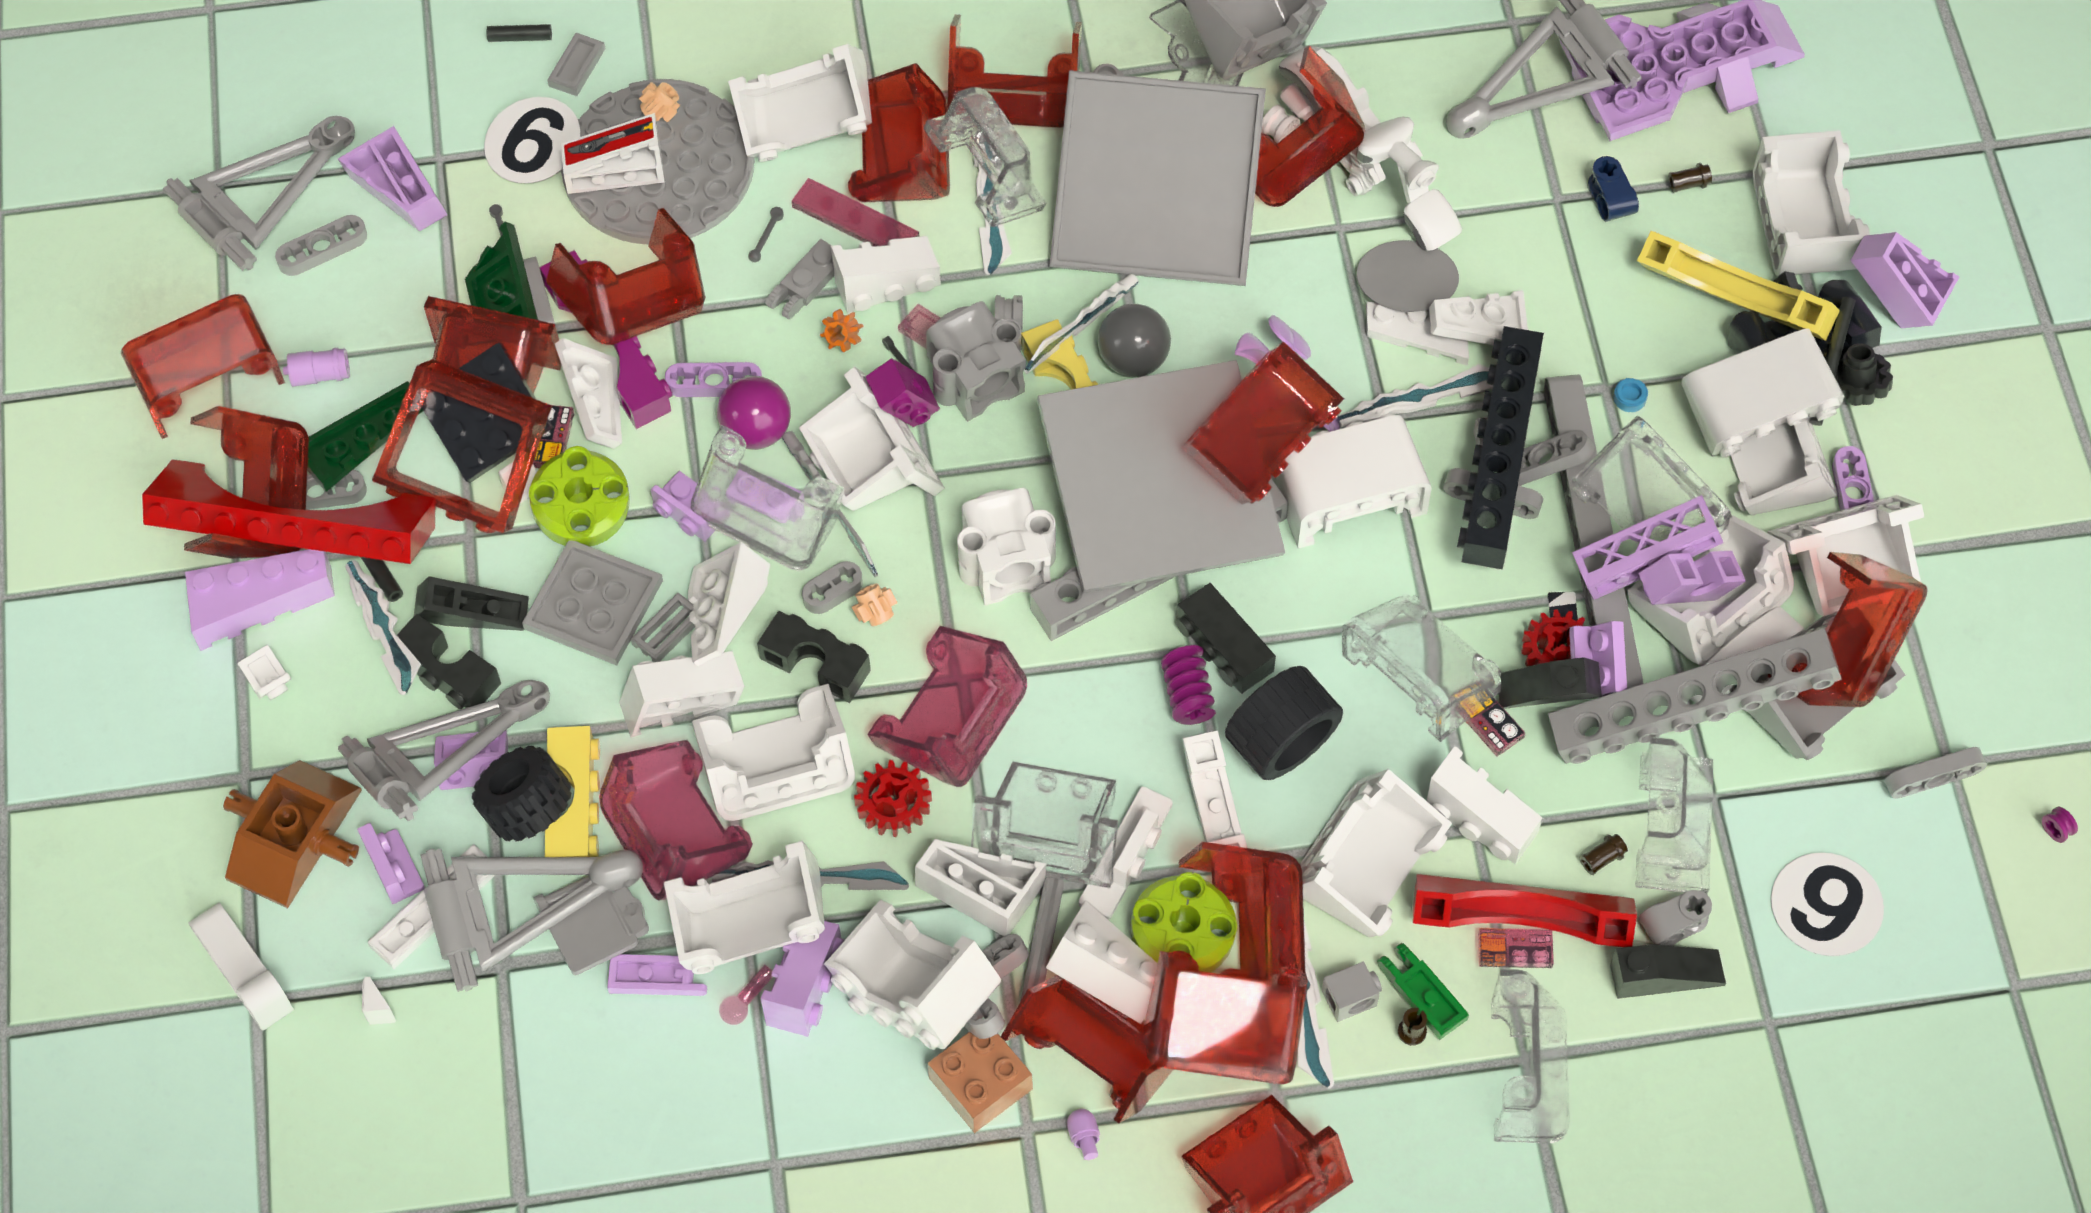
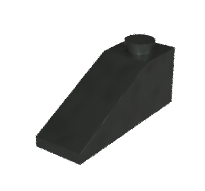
M428 576L417 587L414 616L417 613L428 622L443 626L523 631L525 629L522 622L527 615L529 596Z
M1585 657L1551 661L1497 674L1499 705L1503 709L1602 697L1599 662Z
M1656 944L1616 948L1610 964L1617 999L1726 985L1718 949Z

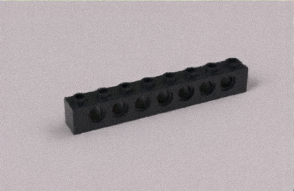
M1504 326L1502 338L1494 339L1491 358L1498 360L1497 365L1490 364L1486 383L1493 385L1492 392L1485 391L1482 411L1488 412L1487 418L1480 417L1477 438H1483V444L1475 445L1472 465H1477L1478 471L1477 473L1470 472L1467 492L1474 494L1472 500H1465L1462 520L1469 522L1467 528H1460L1457 548L1464 549L1461 561L1463 563L1503 570L1544 335L1542 332Z

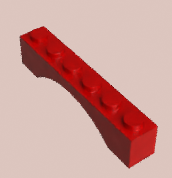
M1422 874L1416 875L1413 924L1447 928L1480 923L1525 925L1562 932L1598 945L1633 947L1637 919L1634 898Z

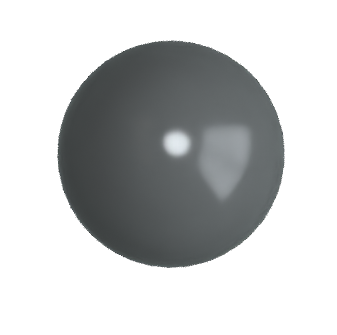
M1127 304L1120 306L1109 313L1100 326L1098 333L1099 352L1104 362L1118 374L1128 377L1148 375L1164 363L1170 351L1171 334L1166 321L1156 310L1146 305Z

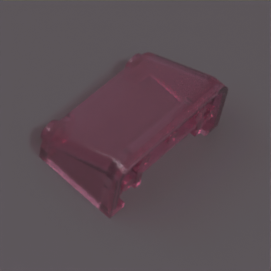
M939 626L926 648L927 659L934 670L900 721L893 715L884 714L878 718L867 735L879 749L902 761L908 762L909 765L915 768L918 767L921 771L945 784L962 787L971 779L1023 699L1027 689V678L1003 641Z
M688 739L613 755L599 795L600 807L604 817L624 850L634 851L641 858L643 863L641 878L651 895L658 901L667 899L664 882L682 877L684 885L696 886L698 885L697 880L702 878L707 880L745 860L753 845L749 833L741 826H730L726 830L723 828L696 783L703 768L702 759L695 752Z

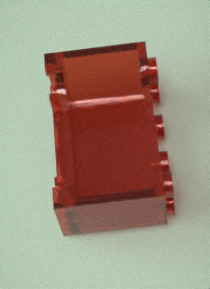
M1283 341L1265 354L1181 448L1242 505L1248 502L1253 504L1256 500L1259 502L1271 490L1272 486L1268 482L1272 477L1276 479L1286 469L1289 463L1285 459L1293 450L1299 453L1311 441L1312 438L1308 434L1316 426L1322 428L1325 424L1329 425L1340 414L1342 410L1338 405L1345 398Z

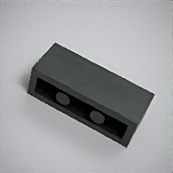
M1211 582L1177 605L1176 624L1184 636H1191L1198 646L1203 648V658L1208 662H1214L1220 669L1219 673L1228 686L1232 687L1234 685L1243 694L1274 672L1276 655Z

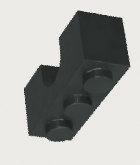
M778 611L757 643L761 660L789 674L802 659L811 657L821 660L823 665L818 671L819 686L829 684L832 695L848 703H851L871 671L869 654L862 647L853 643L848 645L838 640L833 633L826 629L817 630L807 625L805 620L795 614L787 615Z
M417 613L397 634L399 639L421 664L417 675L420 676V681L432 691L439 689L445 693L447 700L458 709L486 702L501 685L497 668L471 650L455 663L445 664L439 662L438 660L441 655L448 649L444 633ZM393 639L389 645L394 655L395 664L404 672L409 673L411 670L410 662Z

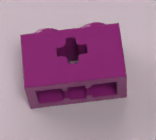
M893 358L865 376L880 409L912 427L927 422L931 415L940 410L926 378Z

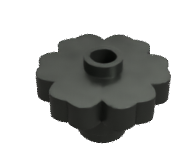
M1859 343L1850 346L1839 361L1835 379L1845 396L1843 400L1847 399L1851 405H1871L1875 398L1887 397L1893 384V375L1890 373L1891 364L1882 355L1875 354L1873 348L1869 345Z

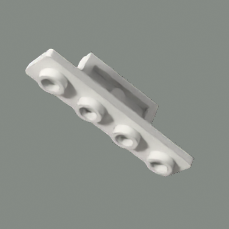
M1146 787L1140 788L1079 899L1080 907H1082L1086 900L1104 917L1111 919L1133 878L1137 879L1141 874L1146 861L1144 857L1148 849H1154L1162 832L1160 827L1172 807V799Z

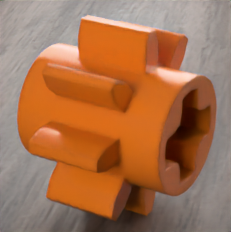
M838 309L833 312V318L828 316L822 320L826 328L820 336L825 337L827 342L830 343L829 349L840 346L842 352H846L851 349V344L856 345L861 342L862 339L858 336L859 329L864 326L863 324H858L854 318L855 312L843 315V311Z

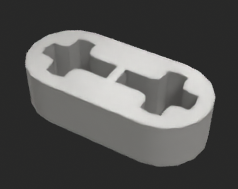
M844 561L810 580L802 590L805 608L811 613L823 614L854 596L861 590L863 585L860 567L853 562ZM845 574L848 578L853 577V582L841 581V576ZM815 592L819 595L824 594V600L813 599L812 594Z

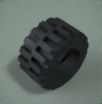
M527 746L524 749L522 747L515 748L512 752H506L501 755L499 759L494 760L481 773L480 779L473 787L475 790L472 793L474 807L496 835L509 842L513 839L515 842L522 841L526 837L529 839L536 836L537 833L548 829L550 824L559 819L561 812L565 811L568 806L566 802L571 799L572 794L570 792V782L550 755L543 748H535L534 746Z

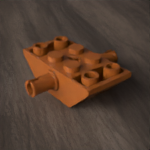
M299 760L275 773L258 800L244 795L236 789L231 790L229 795L234 798L232 800L226 797L223 808L225 811H230L245 818V820L236 832L225 879L288 909L320 856L326 855L347 867L353 864V860L349 859L350 856L356 859L359 846L334 836V834L361 793V787Z

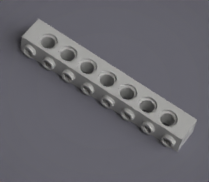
M1265 472L1277 521L1280 523L1287 518L1288 501L1269 474ZM1073 567L1063 577L1051 583L1045 582L1037 586L1030 593V610L1050 641H1053L1176 576L1083 593L1077 567ZM1065 597H1073L1076 600L1072 602H1065L1061 599Z
M1825 628L1558 710L1548 715L1556 746L1562 759L1566 764L1570 762L1579 764L1588 761L1593 755L1603 752L1616 753L1623 750L1626 745L1636 742H1652L1658 739L1660 735L1668 732L1688 731L1695 724L1704 721H1720L1727 718L1729 714L1740 710L1753 711L1761 708L1766 702L1776 699L1789 700L1796 697L1802 691L1812 688L1816 690L1825 689L1833 685L1835 681L1842 680L1830 640ZM1796 664H1807L1806 668L1801 672L1791 671ZM1763 674L1772 675L1770 680L1765 683L1756 682ZM1737 685L1732 693H1721L1726 686ZM1695 695L1702 696L1698 703L1693 705L1687 704L1691 697ZM1668 706L1663 714L1653 715L1657 707ZM1624 717H1633V720L1628 725L1619 726V722ZM1599 727L1596 734L1585 736L1589 728Z

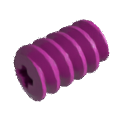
M1197 645L1176 648L1166 654L1161 660L1164 681L1167 683V694L1170 696L1169 703L1173 708V719L1184 725L1205 722L1216 714L1215 710L1210 709L1215 700L1213 696L1208 695L1212 691V687L1209 683H1206L1209 679L1208 672L1203 670L1206 667V661L1200 658L1203 655V648Z

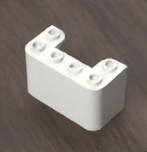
M1840 130L1762 137L1754 164L1753 182L1771 262L1776 276L1781 275L1784 271L1792 272L1796 275L1856 269L1851 258L1863 237L1870 235L1867 224H1863L1860 218L1855 219L1849 213L1850 195L1848 189L1843 188L1842 180L1844 163L1849 161L1850 152L1848 144L1843 143Z
M1389 413L1369 422L1351 423L1339 430L1331 432L1320 431L1312 437L1305 439H1290L1279 446L1274 456L1272 480L1288 501L1287 521L1298 548L1313 545L1315 542L1313 535L1322 528L1325 533L1331 532L1332 524L1335 522L1394 507L1396 514L1402 513L1403 508L1408 509L1411 518L1425 515L1428 512L1432 488L1405 420L1400 415Z
M880 900L824 963L833 975L831 982L840 991L847 994L850 998L848 1001L849 1006L859 1015L865 1016L869 1014L884 1027L892 1025L909 1039L915 1036L932 1050H935L936 1047L945 1049L1000 985L1001 978L974 940L962 935L953 947L920 933L913 922L908 919L904 923H900L893 914L895 908L892 904Z

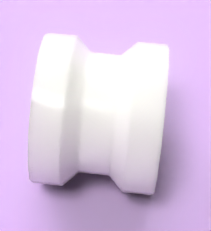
M1275 105L1263 118L1262 133L1272 135L1274 141L1283 146L1295 135L1300 125V120L1294 115L1288 116L1283 107Z

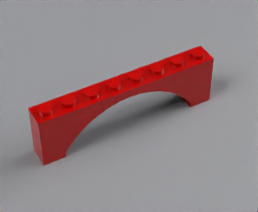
M174 459L168 463L142 494L143 525L405 564L413 562L435 529L436 498L402 493L400 497L384 502L346 509L298 510L280 508L253 502L223 489L207 476L205 464Z

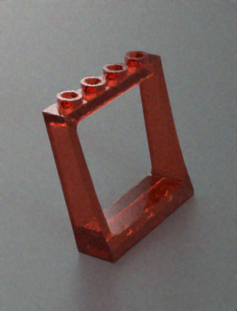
M434 359L416 366L372 481L386 486V493L391 496L400 497L402 493L434 497L436 498L435 507L446 510L445 516L455 521L469 519L476 522V529L485 533H494L495 531L505 533L513 529L528 476L552 405ZM429 389L521 425L522 434L500 512L398 472L396 468L397 462Z

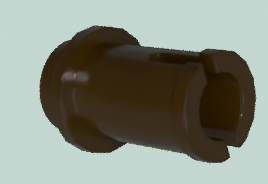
M1697 163L1694 168L1669 172L1668 175L1673 193L1698 186L1704 189L1707 187V184L1712 183V173L1708 164L1702 165V163Z
M1618 834L1613 836L1606 835L1604 842L1587 853L1582 854L1580 861L1585 870L1590 875H1594L1614 860L1621 861L1624 858V854L1628 852V848Z
M1419 1008L1408 1009L1404 1013L1403 1020L1400 1022L1397 1030L1400 1040L1410 1046L1421 1044L1427 1035V1015L1423 1010L1420 1016L1417 1015Z

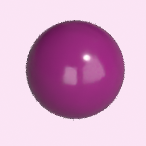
M746 376L732 382L723 391L717 405V420L721 431L729 441L744 449L759 450L775 444L787 431L791 419V406L786 393L777 383L761 376Z

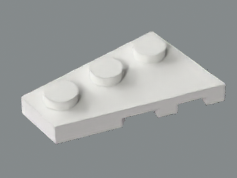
M1523 290L1513 291L1509 296H1499L1498 293L1487 294L1485 298L1471 299L1469 296L1434 300L1429 307L1432 335L1494 345L1495 338H1502L1504 326L1528 330Z
M1367 302V337L1404 348L1410 345L1427 350L1428 355L1439 357L1440 354L1457 359L1456 363L1468 366V341L1432 335L1429 310L1417 312L1398 311L1384 307L1376 302Z
M564 338L560 339L555 343V347L586 439L612 449L616 448L622 443L620 403L617 392V358Z

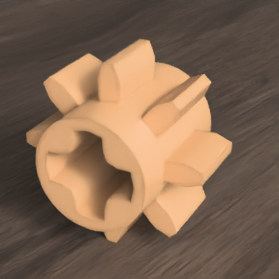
M651 82L642 91V95L639 98L642 101L640 108L643 114L646 116L655 113L656 122L661 118L669 122L678 113L677 109L680 107V104L677 103L679 100L677 91L665 82H662L658 87Z
M874 583L855 594L858 603L853 605L852 609L859 621L862 620L863 623L869 621L871 626H877L886 622L894 615L891 606L898 602L890 588L883 587L881 589L878 583Z

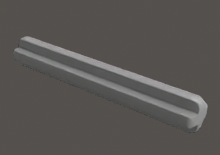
M1047 876L1044 880L1020 1000V1008L1026 1012L1036 1013L1040 1009L1047 974L1046 966L1049 963L1064 887V881L1060 877Z

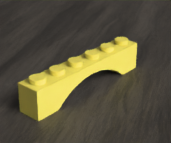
M1650 231L1637 259L1648 270L1747 310L1756 311L1764 317L1794 329H1810L1814 337L1824 341L1827 340L1840 312L1832 302L1802 290L1756 276L1654 231Z

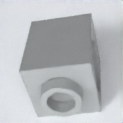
M1364 961L1324 977L1322 993L1337 1022L1376 1007L1379 994L1382 991L1378 976L1374 971H1368Z

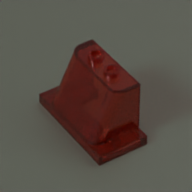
M427 297L424 310L436 345L425 390L498 342L504 345L533 394L544 367L560 371L562 364L555 347V343L559 341L555 324L436 297Z
M1270 1095L1244 1114L1239 1115L1235 1120L1208 1136L1204 1141L1181 1156L1186 1170L1212 1204L1206 1209L1208 1213H1310L1353 1183L1338 1133L1330 1126H1327L1313 1135L1273 1095Z

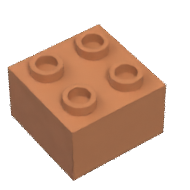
M968 1032L928 1062L929 1079L974 1134L1033 1090L1032 1073L999 1034L990 1038L979 1039Z

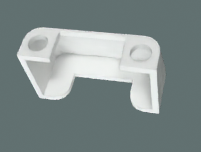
M1810 329L1793 332L1700 368L1686 375L1681 382L1711 456L1721 454L1722 458L1741 451L1740 445L1745 442L1746 437L1754 434L1757 438L1767 436L1776 431L1775 426L1785 422L1792 426L1808 419V415L1809 417L1816 416L1818 421L1832 417L1837 414L1836 409L1841 406L1845 397Z

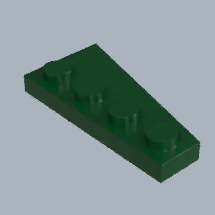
M406 381L291 446L293 453L323 490L327 492L423 412L422 407L415 398L419 393Z

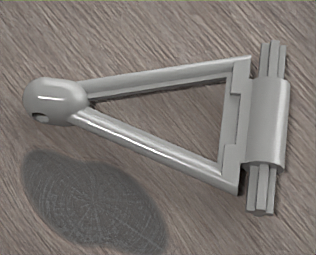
M1559 0L1571 17L1567 20L1556 6L1472 98L1467 99L1449 112L1446 118V126L1451 135L1462 139L1470 138L1486 129L1492 121L1615 85L1606 70H1612L1626 89L1628 87L1632 89L1637 86V82L1642 77L1628 60L1629 51L1593 4H1586L1583 0ZM1554 32L1588 76L1494 105L1489 104L1493 97ZM1473 127L1471 131L1464 134L1468 128Z
M342 116L327 117L314 126L307 136L189 180L197 191L196 193H192L178 178L175 180L172 178L166 181L167 186L163 188V191L179 206V215L219 255H227L242 271L244 269L249 271L253 268V263L257 261V258L241 240L244 238L255 250L260 246L329 158L351 144L355 136L354 125L348 118ZM332 121H335L334 126L330 129H327L328 125ZM308 151H314L256 224L218 187Z
M521 681L504 690L497 699L368 738L367 741L370 747H363L356 738L351 739L349 736H345L342 738L343 744L338 746V750L348 761L347 765L350 773L381 807L391 809L399 819L405 818L407 821H410L414 818L413 812L418 810V806L407 795L409 792L418 801H421L515 722L526 720L544 710L550 700L549 688L540 681ZM531 685V692L525 696L521 695L523 687ZM500 714L426 776H423L396 747L406 742Z
M442 849L427 850L426 853L420 855L429 885L424 889L440 953L442 959L449 960L457 992L469 991L473 987L478 986L470 956L472 952H477L481 970L485 972L604 892H614L621 888L632 886L640 879L643 873V863L639 855L631 850H620L600 857H451L456 879L450 880ZM475 875H589L591 880L494 943Z

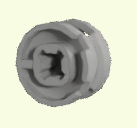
M996 295V321L1003 318H1011L1017 321L1022 329V295H1014L1012 299L1006 300L1001 295Z

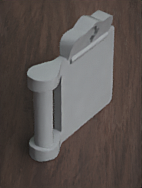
M588 875L545 897L543 894L533 897L539 912H543L590 881V876ZM624 887L615 892H604L549 930L572 974L579 975L636 947L639 944L638 938L648 933L649 926L645 920V910L642 903L632 896L627 887Z

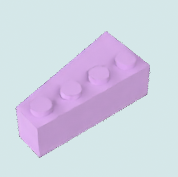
M308 549L185 572L191 632L200 651L212 647V642L224 637L231 639L242 634V630L261 623L263 626L275 621L274 617L291 611L294 613L335 596L330 562L326 552Z

